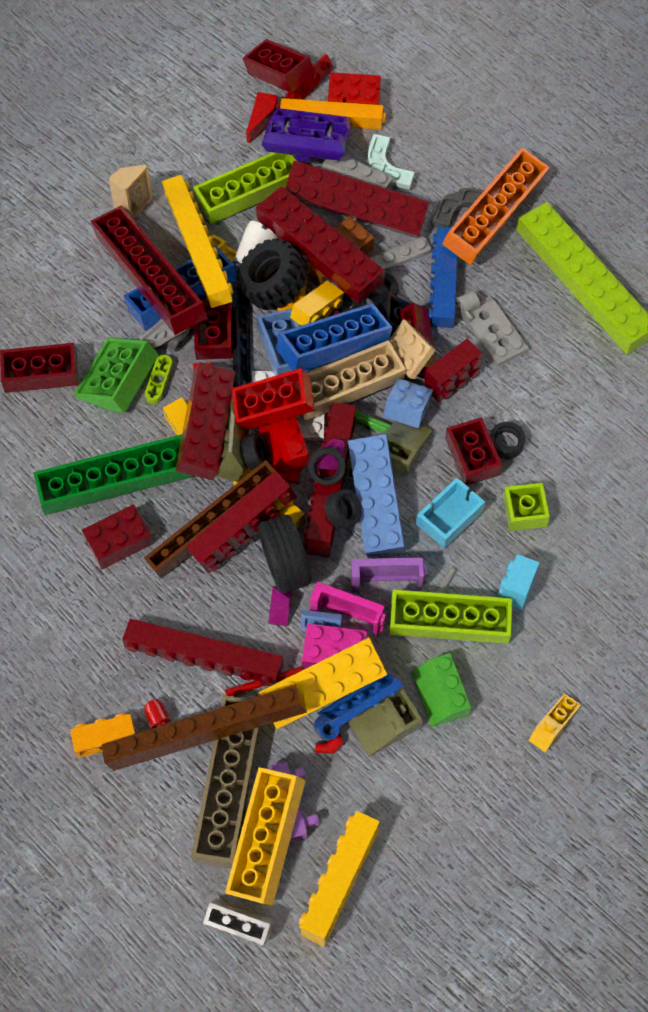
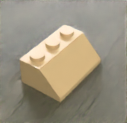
M144 164L119 168L116 173L110 176L109 184L114 209L122 205L134 220L153 199L148 166Z

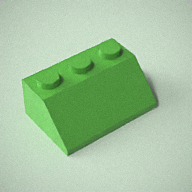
M450 653L432 658L411 671L431 728L470 715L471 706Z

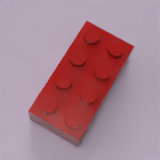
M302 368L232 388L235 422L245 431L315 411L310 376Z

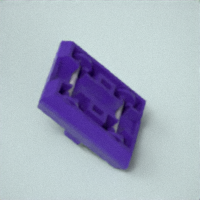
M276 108L269 120L262 146L266 152L296 155V160L309 162L312 157L339 161L344 155L352 123L346 116Z

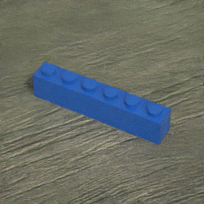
M437 227V234H433L432 244L436 245V249L432 248V259H435V263L431 264V274H434V278H431L430 289H433V293H430L429 304H433V309H429L432 327L453 328L457 255L442 245L446 235L451 230L450 227Z

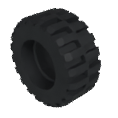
M268 239L264 240L262 244L258 243L255 245L256 247L253 250L250 249L248 255L244 256L242 264L238 268L237 284L242 294L256 307L262 310H277L278 307H285V304H290L296 296H299L300 290L304 288L305 280L308 277V265L305 258L291 243L284 239H272V241ZM279 268L276 274L271 279L267 280L268 276L274 270Z

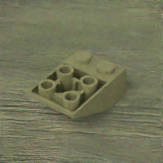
M394 421L384 433L388 438L393 469L408 475L433 430L422 424L418 429Z
M401 687L396 694L385 697L381 700L380 704L363 711L350 720L348 724L366 754L370 757L420 729L423 720Z

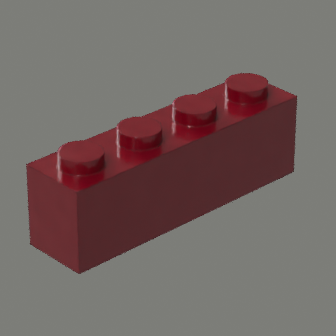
M413 302L400 310L402 321L403 319L408 321L434 348L428 309ZM435 352L417 377L425 379L426 369L436 362Z

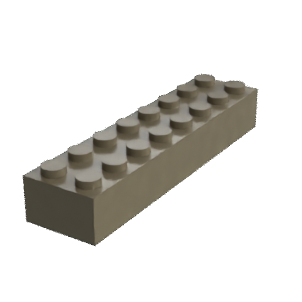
M223 696L220 708L248 699ZM261 727L213 742L191 854L194 863L232 868L242 831Z

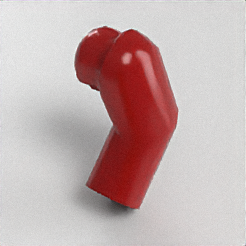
M339 733L336 738L329 740L327 743H316L315 753L334 754L343 745V736Z

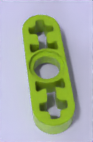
M160 355L155 361L145 390L146 401L149 404H158L163 398L173 369L172 359L168 355ZM164 362H167V364H165V366H164V368H163L164 371H162V366H161V364H164ZM157 376L164 378L161 383H156L154 379ZM154 388H156V394H157V395H154V397L151 398L150 395H153V393H154V391H155Z

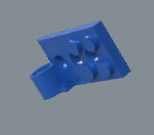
M388 673L386 676L343 696L317 713L319 717L314 722L315 731L326 740L336 738L340 731L339 726L368 708L377 706L385 697L396 694L398 689L403 687L400 680ZM326 724H329V729L327 731H323L324 726Z

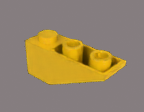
M564 693L540 721L528 741L546 752L572 719L581 704Z

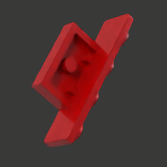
M324 54L315 64H312L315 74L293 93L287 92L285 94L286 99L303 100L333 69V64L328 54Z

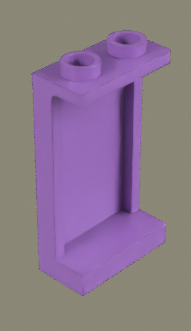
M423 558L351 559V593L359 592L360 582L416 580L418 591H422V585L426 584L427 565H423Z

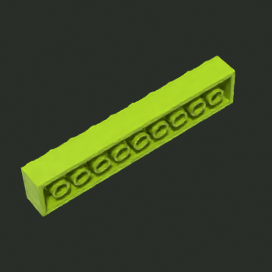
M548 202L519 217L518 233L626 355L648 342V313Z

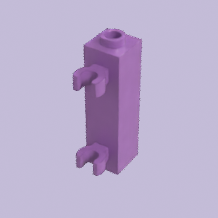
M275 762L271 764V767L267 768L306 779L304 767L290 771L287 762ZM299 805L289 843L308 838L306 829L319 826L317 814L303 819Z

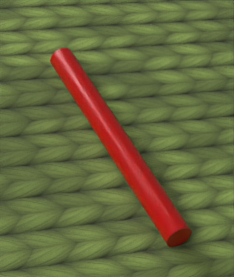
M302 667L281 672L278 682L303 670ZM252 681L226 689L225 694L226 696H234L266 685L261 684L260 681Z

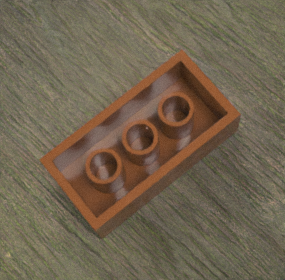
M351 216L334 228L366 255L374 250V237ZM306 261L308 265V278L318 287L327 280L332 283V281Z

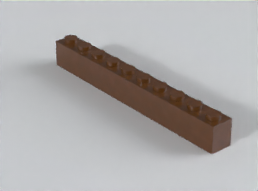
M297 685L104 743L102 744L104 763L115 771L307 713L304 695Z

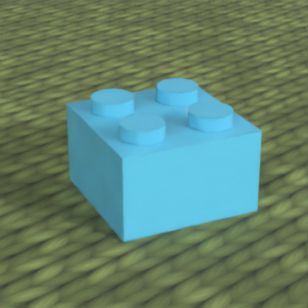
M519 554L516 555L515 560H510L498 595L501 598H512V608L522 611L540 562Z

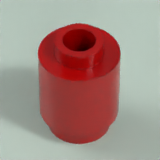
M153 699L144 705V712L152 729L166 725L171 721L163 703L159 699Z

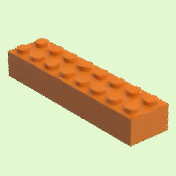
M522 147L451 228L442 245L471 265L542 182L550 167Z

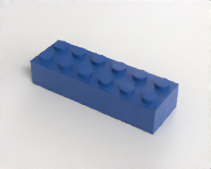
M214 246L219 257L217 260L220 259L223 265L222 271H226L227 283L232 284L237 281L235 266L217 246ZM192 259L174 268L200 300L207 297ZM137 288L124 295L128 311L145 331L152 328L161 319Z
M371 303L280 332L278 334L276 350L292 371L299 368L305 371L388 341L392 326L375 305Z

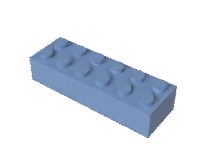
M386 434L349 440L348 445L355 490L362 507L360 523L365 554L367 557L406 551L389 442Z

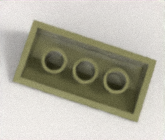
M233 397L230 401L219 471L216 476L238 482L240 476L244 475L246 471V464H244L240 450V442L246 436L248 430L245 431L235 422Z

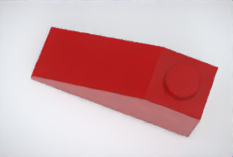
M257 92L246 131L247 143H251L268 126L272 113L276 108H280L278 95Z

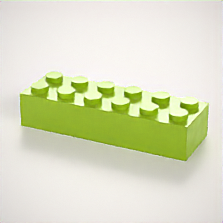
M269 153L194 186L195 201L211 225L263 202L281 186L285 188L293 161L296 160L290 154Z
M393 590L389 635L508 644L511 638L512 598Z

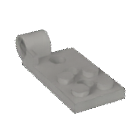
M470 291L455 299L459 314L496 367L528 352V346L495 300L490 296L479 301L476 293ZM482 314H485V315H487L489 318L486 319V320H483V319H481L479 316L482 315ZM496 328L498 332L491 333L489 329ZM504 341L508 344V346L503 347L500 346L498 343Z

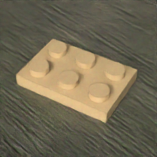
M404 319L389 339V342L406 368V375L411 379L416 378L435 352L431 344Z

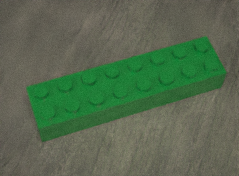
M182 434L33 472L44 515L193 477L192 475L176 471Z

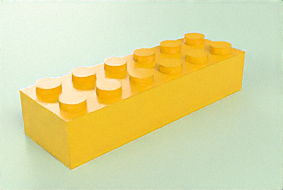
M370 637L261 690L259 694L261 696L297 685L303 693L307 713L274 722L276 729H279L386 676L388 673Z
M258 768L228 879L226 894L273 906L306 780L298 776Z
M356 811L354 816L350 815L345 826L347 827L345 835L341 834L337 841L336 854L332 853L328 860V871L326 874L322 873L318 881V892H313L308 902L309 911L308 913L304 912L300 918L299 928L301 929L302 937L325 947L377 837L380 821Z

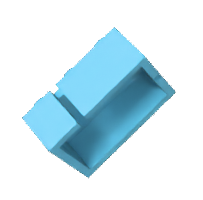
M458 478L432 500L431 505L428 504L417 514L416 525L443 549L484 511L485 501L473 491L469 495L470 488Z

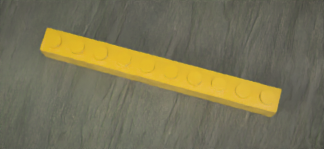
M182 175L163 180L162 185L166 198L211 308L232 302L231 294L234 292L231 283H227L226 271H222V262L220 259L217 260L219 258L215 247L212 248L214 245L211 236H207L209 235L206 224L202 225L204 220L201 213H199L197 203H193L195 199L192 191H190L188 181H184Z

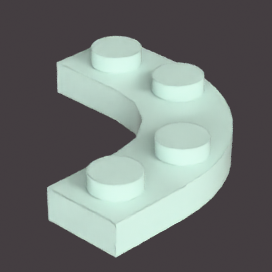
M373 134L368 149L369 167L393 177V186L410 190L415 172L396 168L388 163L385 155L390 143V137Z

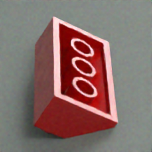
M296 416L257 427L259 434L264 437L269 447L270 465L274 470L281 473L307 466L309 453Z

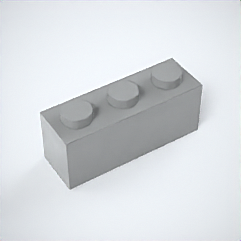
M216 899L209 902L203 924L261 945L269 942L275 920Z

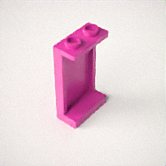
M320 582L316 583L310 597V611L320 612L323 606L372 624L374 637H377L379 632H383L387 615L384 613L383 605Z

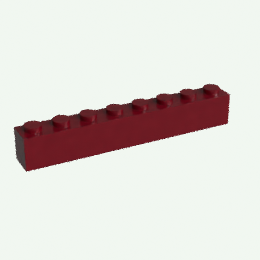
M131 618L122 638L124 647L128 651L144 652L150 657H164V659L170 662L180 661L191 667L194 665L200 666L207 671H220L226 676L235 675L246 681H260L261 684L266 686L278 682L284 665L283 656Z

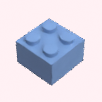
M397 379L386 400L383 417L419 429L429 408L433 389Z

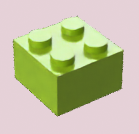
M543 483L504 488L503 502L509 531L547 527L550 516Z

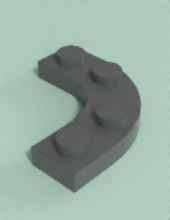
M461 188L458 192L447 194L439 202L431 225L449 227L456 211L462 207L471 206L484 190Z

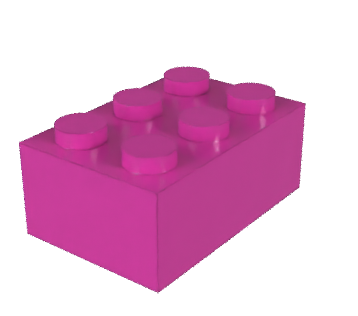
M307 624L302 669H306L366 639L367 631Z

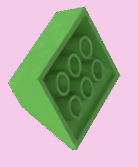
M107 337L73 396L111 412L125 413L157 359L158 353L148 341Z

